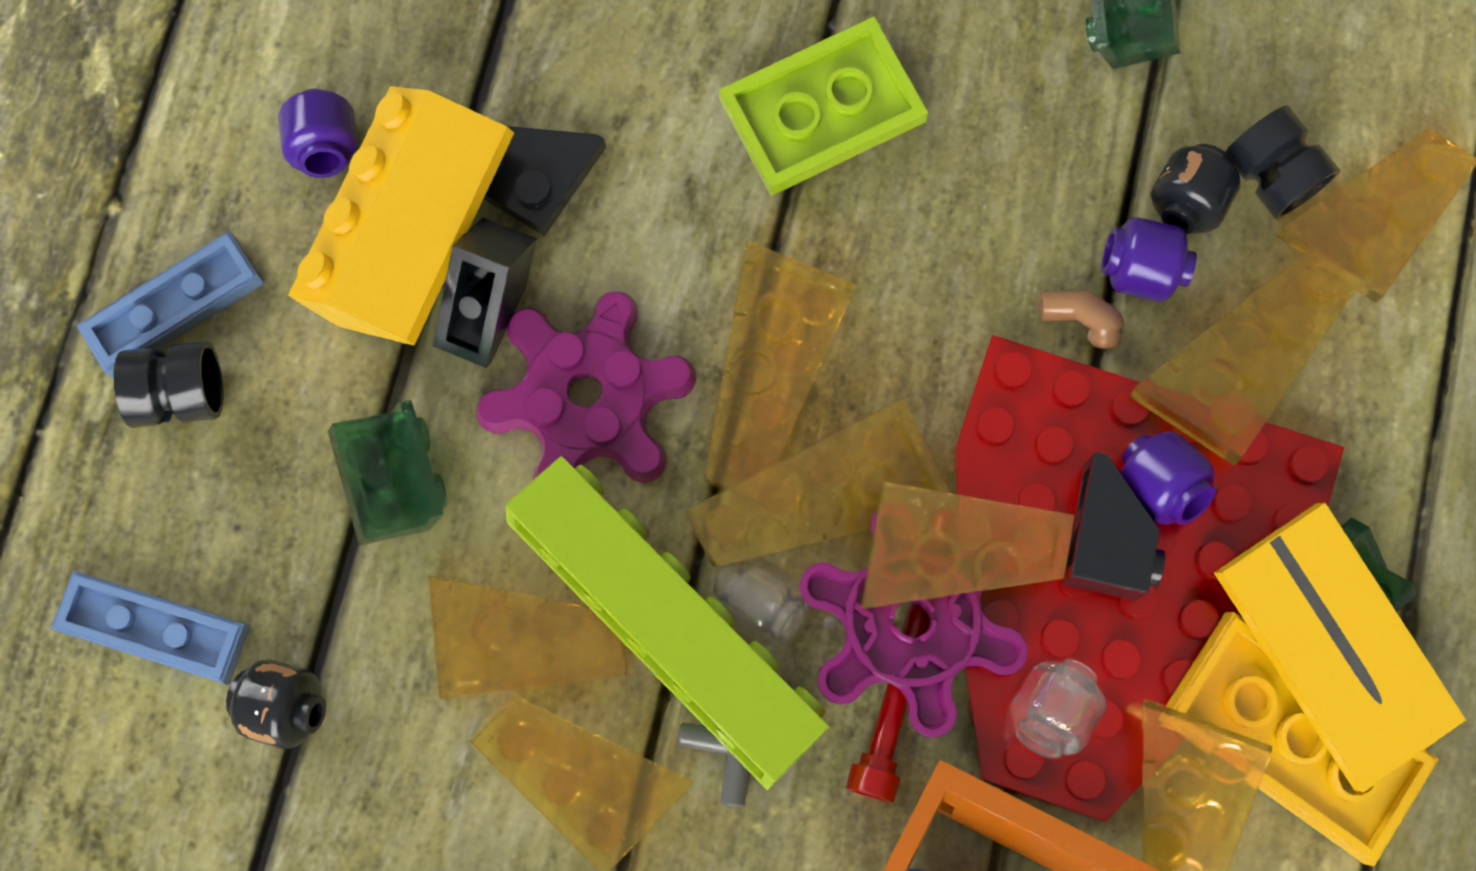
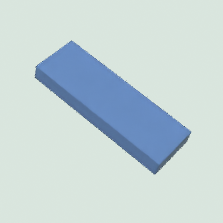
M228 231L76 326L103 371L113 378L114 363L118 352L147 347L157 351L263 285L264 281L236 237Z
M73 570L51 629L229 685L251 626Z

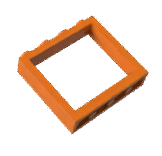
M939 760L883 870L908 871L937 812L1052 871H1160L942 760Z

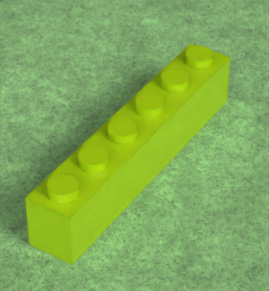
M560 456L505 505L507 524L768 791L829 728L821 718L825 714L824 709L807 690L800 686L793 690L776 673L780 668L779 664L765 647L756 641L748 645L731 628L735 621L729 611L711 596L704 600L687 583L691 579L688 571L672 554L664 552L660 556L644 540L647 532L643 525L625 508H621L617 512L601 496L604 493V489L587 468L578 465L574 469Z

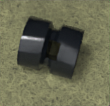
M1288 105L1274 110L1239 136L1225 151L1230 155L1235 168L1245 181L1257 180L1259 184L1255 194L1276 220L1304 204L1340 173V169L1319 144L1309 146L1306 144L1308 130Z
M209 341L175 344L170 346L167 355L162 350L155 351L151 347L118 352L113 370L114 391L120 415L127 426L137 428L160 425L169 422L173 414L181 422L210 420L220 417L224 400L223 377L217 353Z

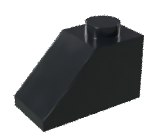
M483 217L453 245L433 347L485 368L491 364L507 330L508 321L515 313L526 289L537 238Z
M1094 452L1084 464L1061 585L1136 601L1149 593L1150 586L1158 587L1165 565V550L1157 549L1159 528L1106 454Z

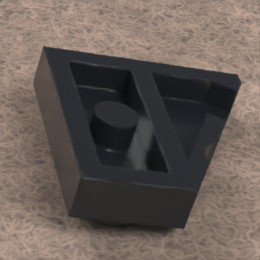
M507 126L514 132V135L485 194L484 200L545 237L606 149L605 140L597 134Z

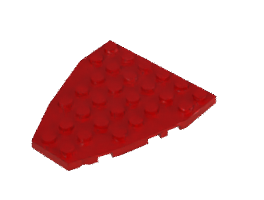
M992 335L954 450L957 491L955 516L957 518L958 550L963 547L968 539L983 534L993 536L1003 544L1007 553L1006 567L999 577L990 581L983 588L980 596V606L984 616L991 623L1001 627L1012 628L1019 632L1026 641L1028 653L1023 667L1009 675L995 674L980 666L964 668L970 700L968 706L971 725L974 727L977 743L976 755L980 780L1100 822H1106L1186 738L1160 719L1159 716L1225 612H1235L1242 617L1214 572L1314 504L1326 503L1329 506L1344 447ZM1171 431L1182 435L1211 462L1215 470L1213 486L1216 493L1209 507L1198 518L1185 525H1179L1177 522L1169 525L1156 524L1160 530L1157 549L1165 550V565L1158 587L1150 586L1149 593L1133 601L1061 585L1083 467L1094 452L1108 455L1118 471L1121 472L1125 465L1122 462L1123 453L1135 439L1143 435L1153 437L1156 434Z

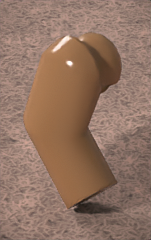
M1087 290L1039 293L1038 308L1040 321L1078 320L1089 328L1088 339L1097 348H1112L1120 342V328L1124 327L1121 312L1095 293Z

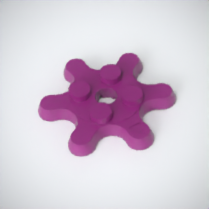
M620 291L604 294L595 304L594 314L590 323L583 330L575 333L557 330L544 313L534 308L521 309L515 312L509 319L506 327L507 336L512 345L524 355L527 364L526 373L521 382L514 387L494 389L486 392L476 405L475 415L478 423L486 431L493 434L524 429L538 437L541 443L542 454L534 469L533 480L560 456L574 469L578 465L584 466L589 460L596 457H609L616 460L631 479L642 483L654 481L665 471L667 463L666 452L661 444L655 441L648 433L646 427L647 414L660 401L680 399L687 396L693 390L696 383V372L693 365L686 358L678 355L648 360L641 358L634 352L630 345V334L637 322L638 309L636 302L630 295ZM593 377L602 386V394L599 400L588 407H579L569 400V387H572L580 379Z
M888 503L881 506L874 513L871 520V533L875 540L876 552L869 566L860 571L848 572L832 564L821 562L807 568L800 579L799 589L801 597L806 604L814 609L824 610L836 615L845 629V643L842 650L835 657L826 661L819 670L817 677L818 688L822 696L829 702L842 705L856 700L872 684L880 682L892 684L899 688L906 697L908 716L912 727L923 736L937 738L947 734L953 728L957 719V709L952 699L951 686L954 677L960 670L969 666H980L995 674L1009 675L1023 667L1027 660L1028 648L1025 639L1019 632L1012 628L1001 627L991 623L984 616L980 606V596L983 588L990 581L999 577L1006 567L1007 553L1003 544L995 537L983 534L968 539L963 547L954 554L946 556L933 554L920 542L917 520L914 513L907 506L900 503ZM915 603L927 612L929 627L925 634L914 638L903 634L897 628V625L894 624L896 609L900 605Z

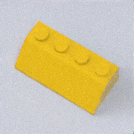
M390 86L386 96L379 102L376 108L375 118L361 147L355 152L350 161L349 171L335 200L329 205L324 214L323 224L308 255L304 257L298 267L297 277L288 296L337 327L414 346L447 277L452 247L469 231L514 132L507 126L432 91Z

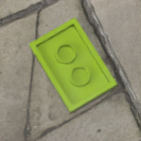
M874 16L718 90L719 100L770 196L927 122L928 117L927 109Z

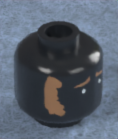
M1197 144L1195 146L1182 147L1171 154L1155 182L1150 194L1152 205L1163 223L1180 227L1186 234L1210 232L1221 225L1241 187L1240 175L1230 155L1214 145Z
M271 659L257 661L248 669L237 674L227 692L226 710L229 716H231V722L236 733L279 749H290L300 745L307 739L309 734L315 733L320 728L326 714V701L322 697V688L316 675L307 669Z

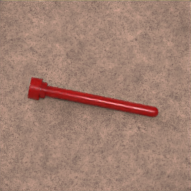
M943 509L938 511L933 517L925 548L933 554L949 555L957 525V518L952 511ZM909 603L902 633L917 638L927 632L929 617L921 606ZM887 683L868 754L861 753L859 763H852L845 786L846 790L888 803H894L901 779L895 775L898 764L892 760L908 705L906 697L901 690L892 684Z

